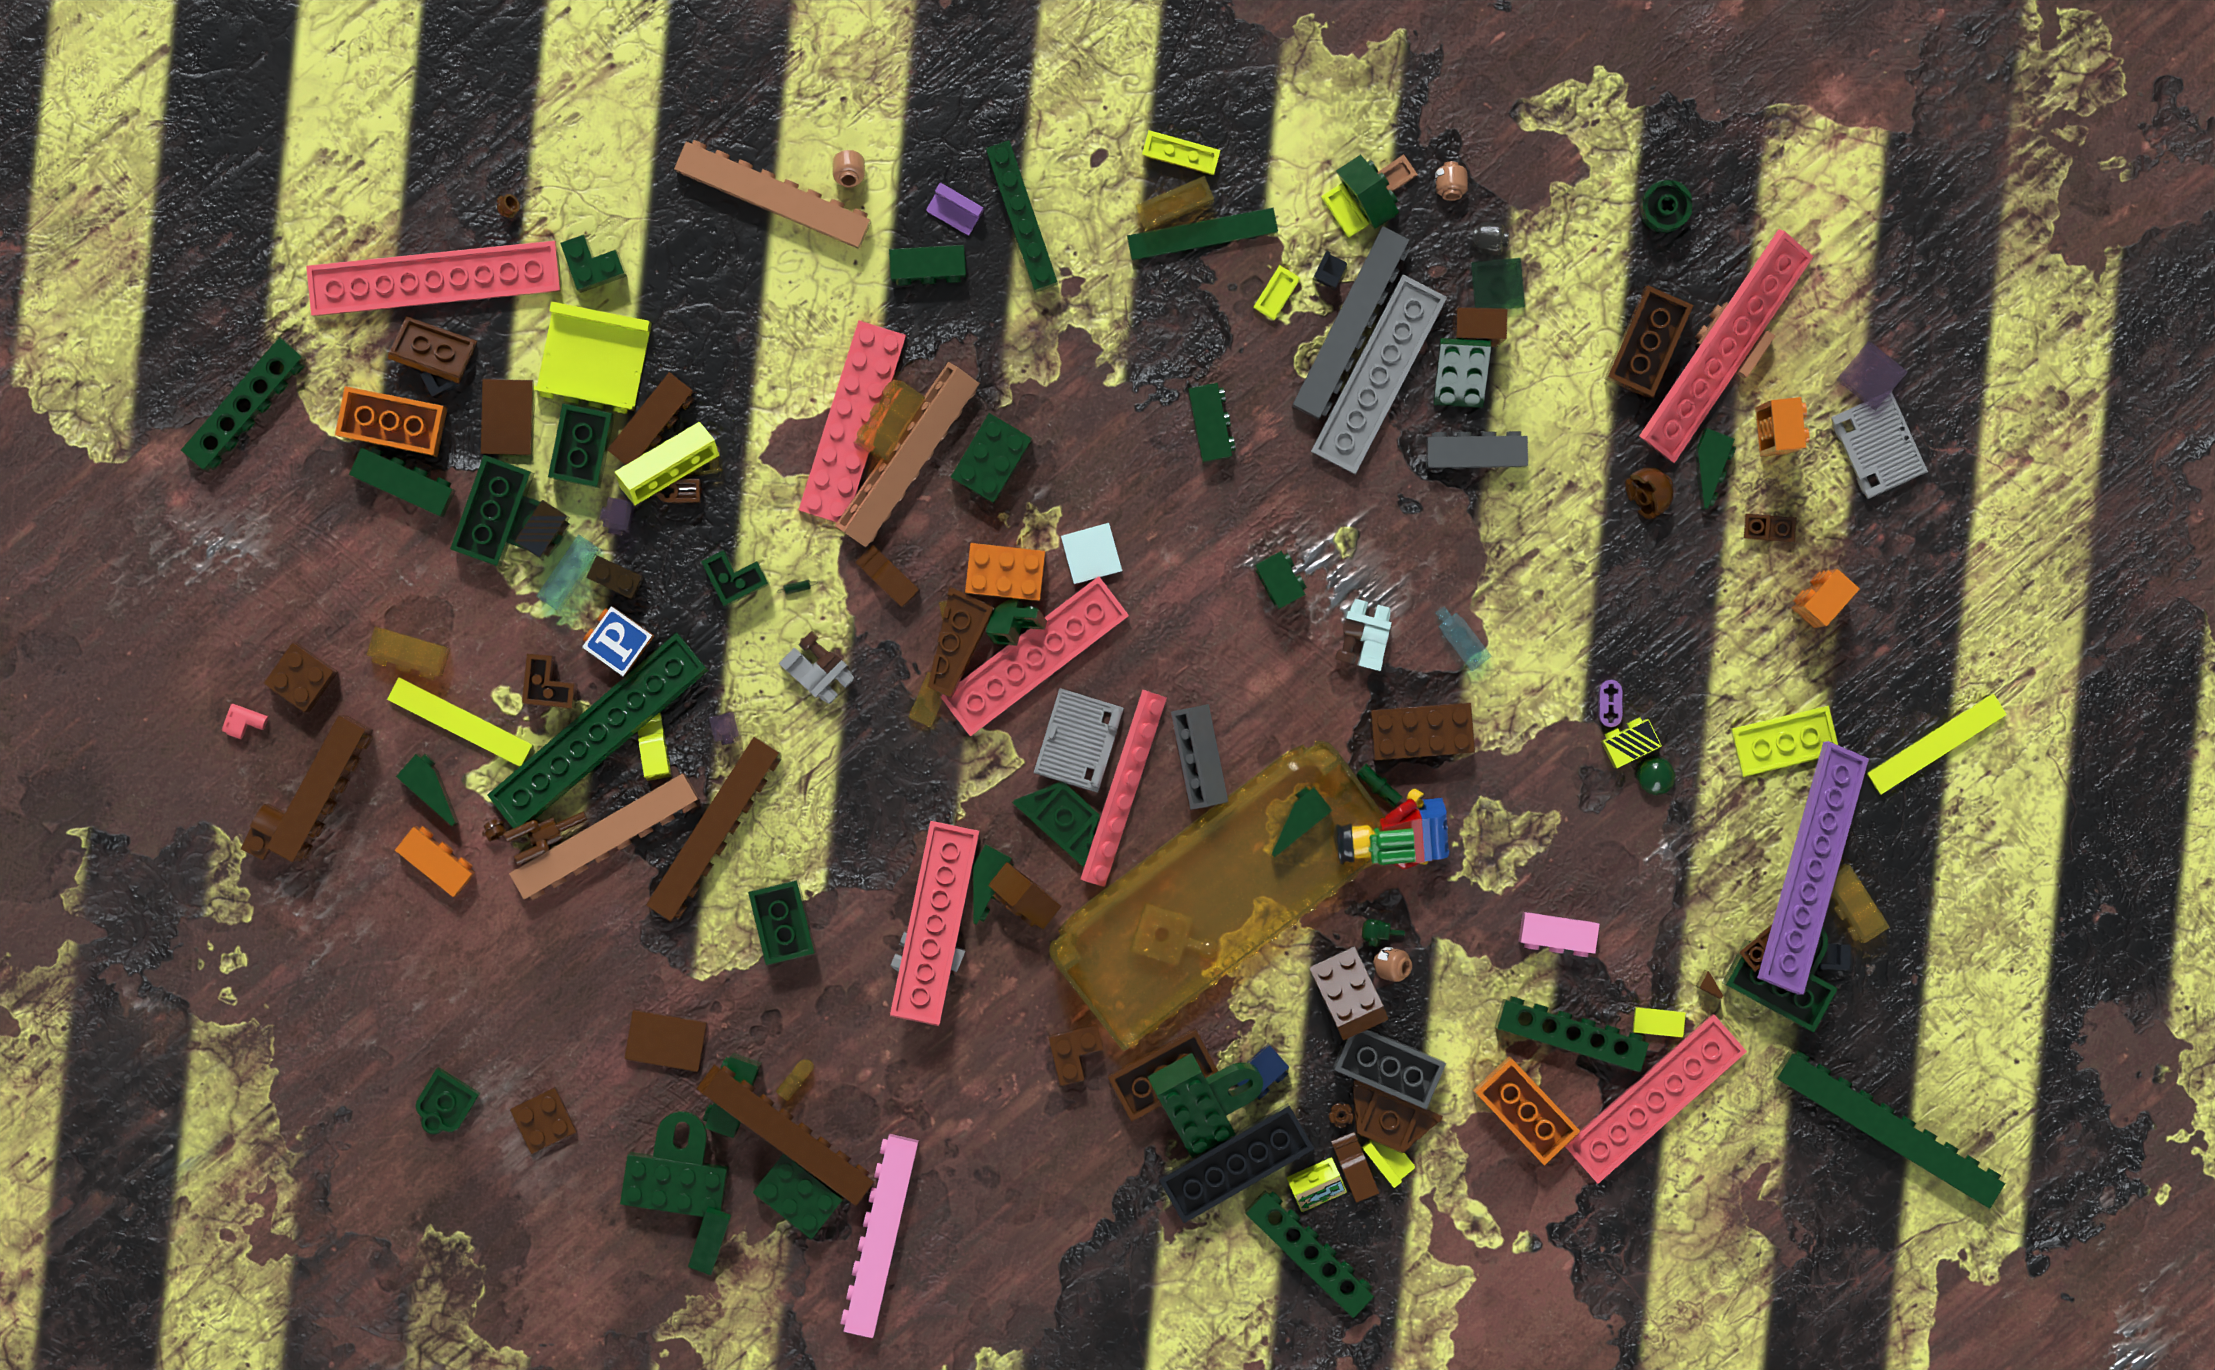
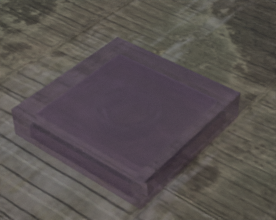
M1868 341L1840 374L1837 381L1876 411L1908 371Z

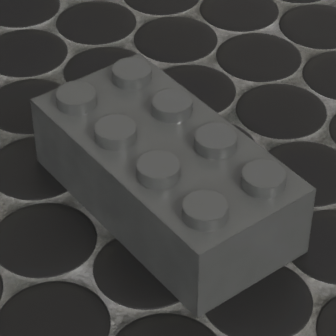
M1367 1029L1344 1040L1333 1069L1427 1110L1446 1063Z

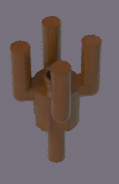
M584 811L558 823L554 817L542 822L535 819L505 832L504 836L507 842L528 834L533 848L514 856L519 865L551 850L552 844L563 840L562 831L588 819Z

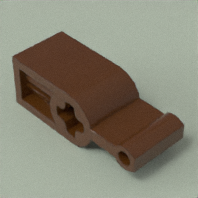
M700 479L677 480L669 485L670 488L674 489V493L670 494V498L662 494V490L654 494L665 503H702V481ZM694 490H696V492H680V491H694Z
M874 545L855 562L902 608L919 591Z
M1355 1132L1332 1140V1145L1356 1203L1379 1194Z

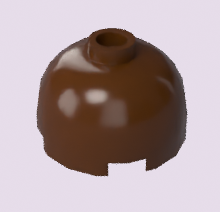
M1643 468L1631 474L1630 478L1625 481L1629 500H1635L1641 508L1638 510V513L1645 518L1653 519L1664 513L1673 501V482L1668 475H1665L1658 469Z

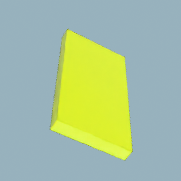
M1829 706L1731 728L1742 777L1819 759L1823 742L1830 741L1838 745Z

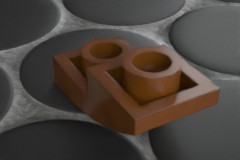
M1746 513L1744 539L1795 543L1797 517Z
M1772 924L1739 951V954L1754 972L1761 967Z

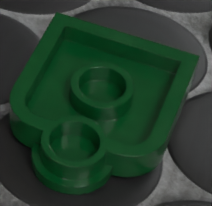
M440 1067L436 1068L416 1101V1111L422 1117L421 1125L423 1129L433 1135L439 1134L443 1130L446 1132L457 1130L481 1093Z

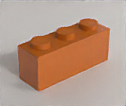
M413 827L395 851L452 897H456L475 874L471 870L473 865L463 857L460 859L456 858L451 854L454 850L443 841L440 844L432 838L434 834L426 827Z

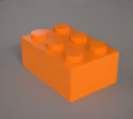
M970 543L965 593L1040 602L1045 551Z
M1839 569L1819 571L1810 580L1812 586L1805 591L1802 590L1794 598L1793 601L1796 604L1792 609L1813 628L1827 627L1860 588Z

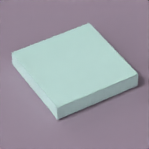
M1109 523L1061 536L1074 584L1122 571Z

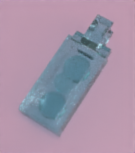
M1441 607L1435 612L1443 622L1438 626L1442 631L1441 633L1471 671L1492 657L1465 620L1457 613L1451 616L1445 607Z

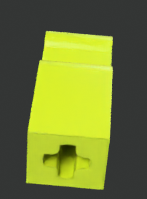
M660 712L638 731L643 772L647 781L672 777Z

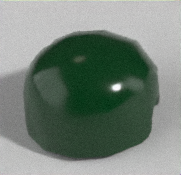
M1655 755L1644 758L1638 764L1635 774L1641 788L1647 793L1656 796L1667 793L1674 786L1676 777L1672 765L1663 757Z

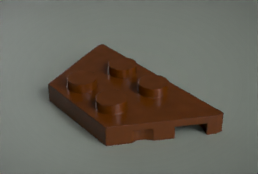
M1353 1080L1356 1134L1399 1153H1404L1443 1118V1116L1428 1109L1426 1110L1359 1080Z

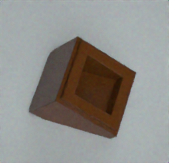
M1704 970L1696 985L1697 988L1718 999H1722L1724 995L1709 971Z

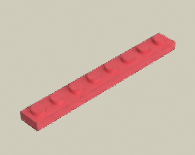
M1142 690L1081 880L1103 887L1106 885L1167 699L1164 696Z

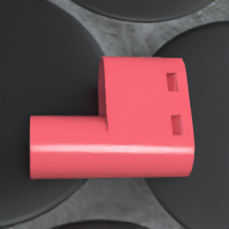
M232 704L222 731L226 732L229 736L242 739L247 725L264 730L268 716Z

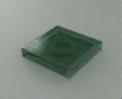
M1521 258L1470 263L1475 308L1508 310L1525 308Z

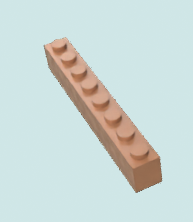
M693 140L692 144L687 141L685 142L674 168L676 172L860 250L871 224V220L867 218V213L854 208L853 212L844 208V203L835 199H831L830 202L821 199L822 194L814 190L802 191L798 189L799 184L785 179L783 183L776 180V175L762 169L761 173L752 169V164L743 160H739L738 163L729 160L730 155L722 151L710 152L706 150L707 145Z
M948 362L835 526L867 547L875 539L877 531L883 522L889 519L894 506L903 499L910 483L918 477L921 467L932 457L937 444L946 437L949 427L961 415L964 405L975 395L976 388L980 383L957 366Z
M682 773L512 871L509 875L523 899L530 897L533 901L545 894L544 888L551 884L553 888H556L567 881L565 876L572 872L577 876L589 869L586 864L596 860L599 863L610 857L608 853L610 850L617 847L620 851L632 844L630 839L636 835L642 838L653 832L652 826L660 822L663 826L675 819L673 814L682 810L683 813H686L697 806L695 801L700 798L686 774Z

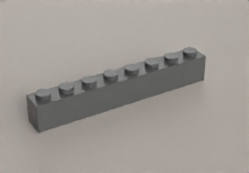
M1384 226L1381 228L1292 407L1316 419H1319L1321 414L1327 415L1332 405L1328 401L1332 392L1338 393L1343 383V380L1340 379L1343 371L1348 372L1355 360L1351 357L1354 349L1359 350L1366 336L1362 335L1365 327L1371 328L1377 316L1373 312L1377 303L1382 305L1388 294L1384 290L1388 281L1394 282L1399 272V269L1396 268L1399 260L1404 261L1411 247L1407 246L1409 239Z

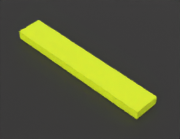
M398 677L387 699L518 766L524 764L533 744Z
M1991 694L1866 774L1878 793L1883 794L2007 714L1996 696Z

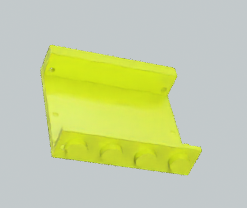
M551 301L549 311L552 314L537 386H534L533 390L540 392L539 397L554 399V395L564 397V402L578 404L579 400L589 402L588 406L603 409V405L612 406V411L627 414L628 410L634 411L652 323L647 320Z

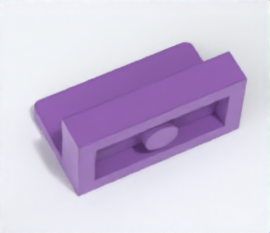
M939 183L935 190L936 194L927 207V212L962 233L970 235L984 211L983 207L944 184Z

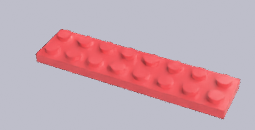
M858 320L799 511L838 522L856 496L906 335Z
M1098 576L1045 617L1047 620L1045 630H1027L1019 637L1017 646H1006L960 681L952 698L943 694L941 699L971 737L1129 615Z
M930 821L890 1012L892 1017L935 1026L940 1024L979 835L977 830Z
M1712 1014L1586 1125L1565 1148L1597 1184L1600 1183L1747 1051L1721 1021Z

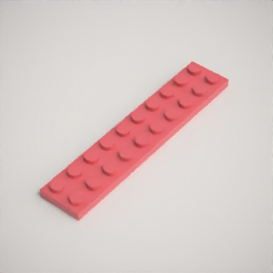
M1778 229L1640 434V438L1669 461L1676 462L1814 257L1788 233Z
M556 241L306 266L311 316L561 291Z

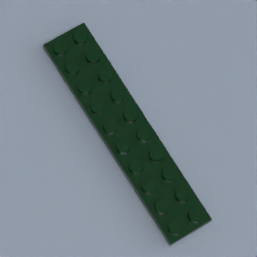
M675 633L487 794V796L513 829L535 820L709 670L682 637Z

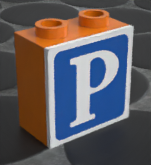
M611 606L609 610L605 608L597 619L600 623L595 630L591 628L583 638L585 642L583 648L622 676H626L652 641L654 635Z

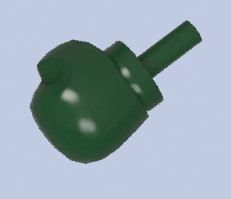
M1368 919L1362 926V938L1371 947H1379L1381 941L1389 940V935L1405 936V931L1391 929L1390 923L1376 919Z

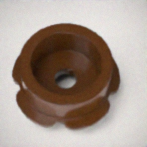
M511 194L497 198L499 214L507 218H513L520 209L517 198Z
M496 819L489 821L484 825L485 830L482 832V835L486 836L490 842L499 839L506 832L504 822H498Z
M1337 1103L1331 1108L1332 1111L1329 1113L1331 1123H1335L1336 1127L1344 1128L1347 1124H1351L1354 1115L1352 1114V1108L1348 1104L1341 1105ZM1340 1113L1344 1114L1342 1118L1339 1117Z

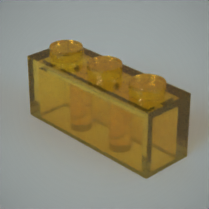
M1205 176L1137 204L1135 205V210L1144 231H1148L1213 203L1214 197Z
M893 380L889 382L883 390L882 399L871 409L869 420L858 430L857 439L854 443L877 459L887 460L925 397L903 381Z
M375 627L367 656L373 657V663L386 666L387 662L397 664V670L410 673L411 669L421 671V677L434 680L435 676H443L451 648Z
M1850 864L1840 866L1830 897L1837 905L1834 907V910L1841 920L1846 919L1850 927L1847 930L1855 941L1859 940L1861 943H1866L1890 927Z

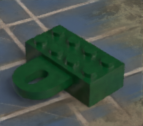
M483 455L450 549L501 567L509 544L523 548L514 541L540 504V501L526 497L535 473ZM565 534L563 536L558 535L554 541L556 544L555 548L561 544Z
M1822 926L1804 994H1795L1757 978L1760 968L1754 972L1739 952L1722 984L1807 1030L1815 1032L1838 989L1814 976L1828 947V937L1824 927ZM1745 939L1740 950L1751 941Z
M1192 1053L1148 1076L1158 1099L1192 1158L1236 1135L1227 1115L1251 1103L1258 1097L1263 1088V1078L1259 1070L1250 1063H1235L1205 1078ZM1245 1079H1249L1247 1083L1237 1087L1234 1090H1229L1235 1084Z
M677 1111L669 1114L658 1126L653 1155L630 1152L627 1155L620 1200L621 1205L704 1217L708 1207L722 1212L729 1166L703 1163L707 1130L703 1121L697 1115L688 1111ZM679 1122H685L690 1127L688 1145L685 1148H678L674 1144L676 1125Z

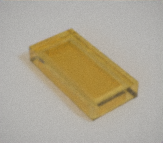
M928 672L908 718L932 727L943 702L941 699L943 694L928 687L931 674Z

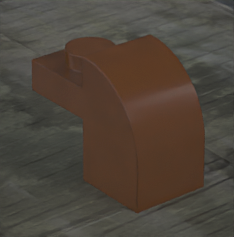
M264 804L255 815L241 850L265 860L269 849L266 847L286 812L270 804Z

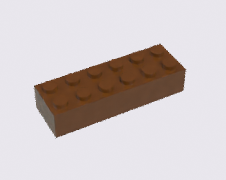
M338 715L266 847L267 849L291 862L302 861L303 858L307 859L314 847L311 845L315 836L319 837L326 824L323 821L326 815H331L338 802L335 799L338 793H343L350 780L347 777L350 771H355L361 762L359 755L362 749H367L371 744L373 729L347 715Z

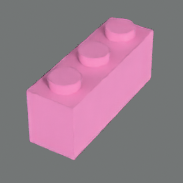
M1523 912L1519 942L1525 943L1524 948L1539 950V945L1548 946L1550 952L1564 953V949L1574 950L1573 955L1588 957L1589 953L1596 952L1600 924Z

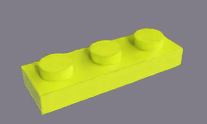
M1148 130L1142 156L1214 175L1221 150Z

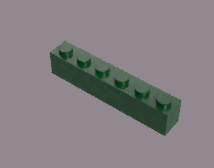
M1010 140L986 148V153L1034 293L1057 286L1058 281Z

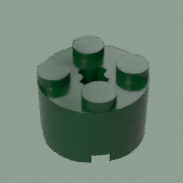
M1658 181L1643 194L1639 205L1640 216L1646 226L1656 232L1668 233L1675 231L1691 216V193L1686 186L1678 181ZM1669 202V210L1664 211L1662 203Z

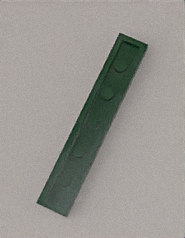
M1273 207L1127 235L1131 260L1133 261L1278 233V227Z

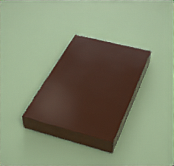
M406 316L388 353V359L459 383L477 346V341Z
M483 379L481 454L532 455L533 380Z
M633 1009L624 1059L698 1072L707 1022Z

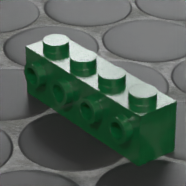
M369 446L368 450L361 447L349 473L350 476L444 518L456 490L450 488L451 482L440 477L434 481L427 477L429 472L415 467L412 471L405 467V461L392 456L391 460L382 457L383 451Z

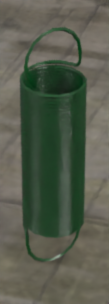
M810 580L783 585V589L780 590H785L787 595L811 589L810 586L813 585H810Z

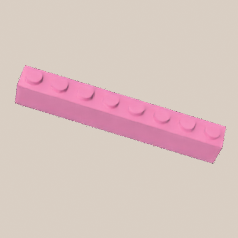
M889 1134L888 1140L883 1139L880 1153L884 1154L882 1164L877 1163L874 1178L879 1180L877 1188L872 1187L869 1202L873 1203L871 1213L866 1212L863 1227H868L866 1237H860L857 1251L862 1252L860 1261L855 1260L852 1275L856 1276L854 1286L849 1285L846 1300L851 1302L849 1310L844 1309L841 1324L845 1325L844 1332L869 1338L874 1337L919 1140Z

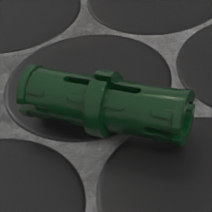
M1367 763L1356 774L1357 777L1372 789L1371 792L1374 795L1378 794L1391 808L1403 798L1402 795L1387 783L1388 780L1385 777L1381 778Z

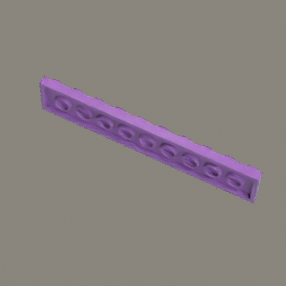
M1830 741L1823 742L1757 977L1798 995L1804 994L1869 760V758Z

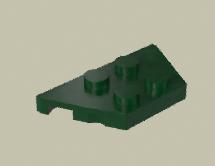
M1059 782L1017 798L1012 802L1082 867L1085 866L1100 814L1066 783Z

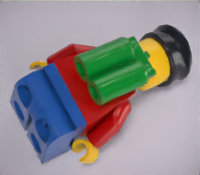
M1412 789L1407 795V801L1388 813L1385 818L1380 819V831L1379 828H1374L1372 831L1369 825L1352 827V823L1343 826L1336 824L1333 839L1340 864L1343 865L1345 862H1354L1355 859L1371 857L1372 863H1379L1380 865L1393 864L1406 870L1419 864L1426 865L1432 859L1447 858L1449 856L1447 811L1443 799L1422 800L1420 798L1423 797L1424 793L1417 789Z

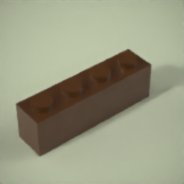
M669 372L608 447L607 451L627 465L648 452L651 447L653 449L656 448L663 439L661 434L666 428L670 430L679 418L676 415L682 408L686 410L695 399L692 396L695 392Z

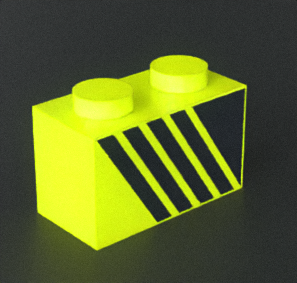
M1641 717L1627 723L1629 728L1621 732L1617 728L1605 734L1606 739L1602 740L1601 743L1614 768H1619L1662 746L1649 719L1642 721Z

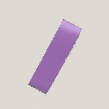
M1615 680L1604 681L1598 691L1599 721L1606 727L1617 726L1622 720V687ZM1609 684H1612V687L1617 689V694L1612 695V702H1609V695L1604 694V689L1608 688ZM1609 705H1612V712L1617 713V718H1614L1612 723H1609L1608 719L1604 718V713L1609 711Z

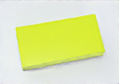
M1343 183L1321 196L1348 239L1369 225V222Z
M1279 265L1253 308L1274 321L1301 278Z
M1635 1007L1633 1032L1683 1037L1686 1013Z

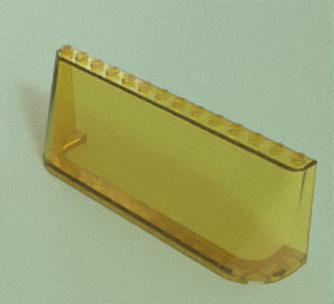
M1315 741L1314 746L1306 748L1304 745H1300L1280 756L1227 796L1228 802L1214 806L1078 909L1058 929L1060 935L1057 940L1051 942L1049 949L1052 960L1123 1052L1137 1045L1139 1040L1148 1033L1154 1032L1166 1019L1174 1017L1183 1006L1195 1001L1199 994L1207 988L1215 986L1220 978L1236 970L1241 962L1253 957L1261 947L1274 941L1278 934L1286 928L1294 926L1303 915L1314 911L1319 903L1335 895L1340 887L1356 879L1358 874L1365 868L1375 864L1372 863L1371 857L1355 859L1354 862H1345L1343 865L1340 864L1333 839L1335 825L1343 826L1352 823V827L1369 825L1372 831L1374 828H1379L1380 831V819L1385 818V816L1339 752L1330 743ZM1305 786L1308 789L1312 786L1315 787L1333 811L1280 854L1273 857L1270 851L1293 801L1297 799L1295 794Z

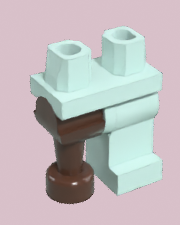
M1355 599L1350 611L1346 612L1343 624L1345 634L1342 651H1337L1335 659L1354 664L1356 655L1352 651L1356 640L1363 642L1357 665L1381 671L1392 623L1389 622L1391 608L1377 605L1373 618L1365 615L1368 602Z

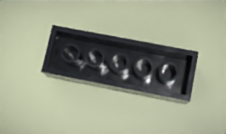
M1289 1103L1241 1129L1229 1139L1158 1177L1183 1223L1188 1222L1314 1150Z

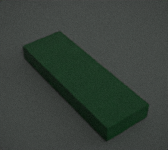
M710 1207L707 1208L688 1264L689 1268L708 1275L712 1274L731 1218L730 1214Z

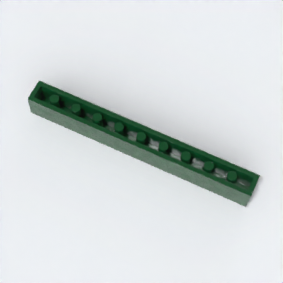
M1798 1050L1795 1054L1788 1051L1773 1077L1989 1209L1992 1207L2006 1184L1999 1180L2001 1177L1999 1173L1989 1167L1987 1171H1984L1978 1167L1980 1162L1973 1157L1967 1155L1963 1158L1957 1154L1959 1149L1948 1142L1942 1145L1935 1141L1938 1137L1927 1129L1921 1132L1914 1128L1916 1125L1914 1121L1904 1115L1902 1119L1893 1115L1895 1110L1883 1102L1880 1106L1873 1103V1096L1863 1090H1860L1859 1093L1852 1090L1851 1086L1853 1084L1842 1077L1836 1080L1829 1076L1831 1070L1821 1064H1818L1817 1067L1808 1063L1810 1058Z

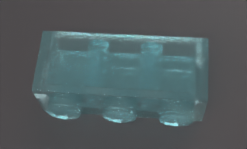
M578 534L536 597L555 610L561 611L592 566L596 555H599L602 549Z

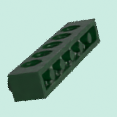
M279 337L184 445L181 451L205 471L216 469L222 462L221 456L225 451H231L238 444L239 440L237 438L243 431L248 432L256 422L253 419L260 412L263 414L272 404L270 400L276 393L280 395L287 388L288 379L302 371L305 366L303 362L306 358L287 341ZM282 362L284 365L283 372L275 375L273 372L274 364ZM260 381H266L268 385L266 392L263 394H259L256 389ZM248 399L251 402V408L248 412L243 413L240 409V404L243 400ZM228 418H232L235 426L231 431L227 432L224 429V422ZM211 437H216L218 440V446L214 450H209L207 442Z
M1510 996V1000L1503 999L1495 1028L1641 1072L1649 1046L1648 1042L1643 1041L1644 1036L1630 1032L1629 1036L1619 1034V1028L1606 1025L1605 1029L1595 1026L1596 1021L1583 1017L1581 1022L1572 1019V1014L1558 1010L1556 1015L1548 1012L1549 1007L1534 1003L1533 1007L1524 1005L1525 1000ZM1522 1012H1529L1531 1015V1021L1527 1025H1521L1518 1021V1017ZM1547 1019H1553L1555 1022V1027L1551 1032H1544L1542 1028L1543 1022ZM1571 1026H1576L1579 1030L1578 1036L1572 1040L1568 1039L1566 1036L1567 1029ZM1596 1033L1601 1034L1602 1043L1597 1047H1593L1590 1043L1591 1036ZM1621 1040L1626 1043V1050L1621 1054H1616L1614 1051L1615 1043Z
M1264 1190L1244 1211L1245 1214L1354 1318L1374 1297L1371 1292L1373 1287L1363 1277L1359 1281L1353 1275L1355 1270L1345 1260L1342 1263L1334 1257L1337 1252L1328 1243L1323 1246L1317 1240L1319 1235L1310 1226L1305 1229L1299 1223L1301 1218L1291 1208L1287 1211L1280 1204L1283 1200L1274 1191L1269 1194ZM1273 1211H1278L1282 1214L1281 1221L1276 1224L1268 1221V1216ZM1295 1228L1299 1230L1300 1236L1297 1240L1290 1241L1286 1238V1233L1289 1229ZM1308 1246H1315L1318 1249V1253L1314 1258H1307L1304 1255V1250ZM1327 1263H1332L1336 1266L1335 1272L1329 1276L1322 1273L1323 1266ZM1347 1280L1353 1282L1354 1287L1352 1291L1344 1293L1340 1290L1342 1282Z

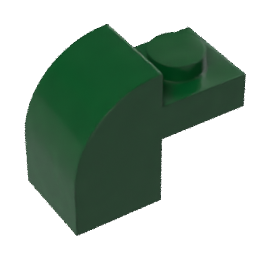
M1010 599L1001 603L993 611L986 633L994 644L1017 646L1022 628L1045 630L1047 620L1039 609L1031 606L1025 608L1019 599Z

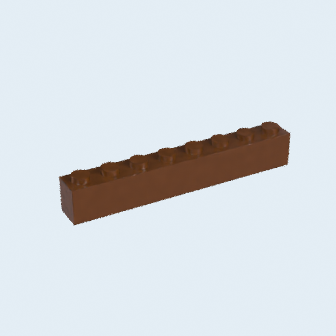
M756 736L753 737L646 906L670 921H673L675 917L680 919L687 908L684 903L688 896L693 898L700 888L697 882L702 875L707 877L714 864L711 863L715 854L718 856L722 854L727 846L724 840L729 833L734 835L741 824L738 821L742 812L745 814L749 812L754 804L751 798L756 791L761 793L768 782L765 776L769 770L774 772L781 762V759L778 758L781 752Z
M715 1064L696 1088L698 1091L857 1206L874 1182L867 1177L870 1173L859 1164L856 1167L848 1163L851 1158L840 1150L837 1153L829 1149L832 1144L820 1136L816 1139L810 1134L813 1130L801 1122L799 1125H796L791 1121L794 1117L783 1108L777 1111L772 1107L775 1103L764 1094L758 1097L753 1093L756 1089L744 1079L739 1083L734 1079L736 1073L725 1065L722 1069Z

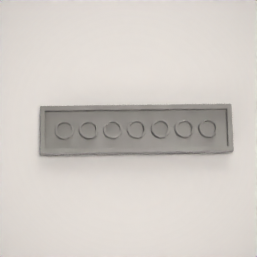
M1404 274L1402 275L1311 450L1312 453L1356 474L1445 303L1446 296Z

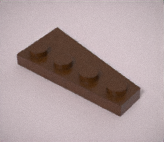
M950 586L928 687L952 698L995 608Z

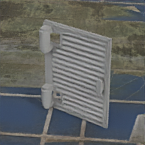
M1888 391L1831 417L1835 433L1843 444L1856 473L1858 484L1867 499L1928 472L1892 391ZM1850 419L1854 430L1849 433L1846 432L1842 424L1843 421ZM1874 473L1879 485L1871 488L1867 476Z
M1060 688L1034 773L1098 793L1124 708ZM1104 712L1111 713L1109 724L1101 722ZM1087 768L1094 770L1091 781L1084 779Z

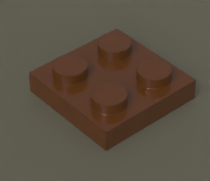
M556 1087L510 1109L531 1154L577 1132Z

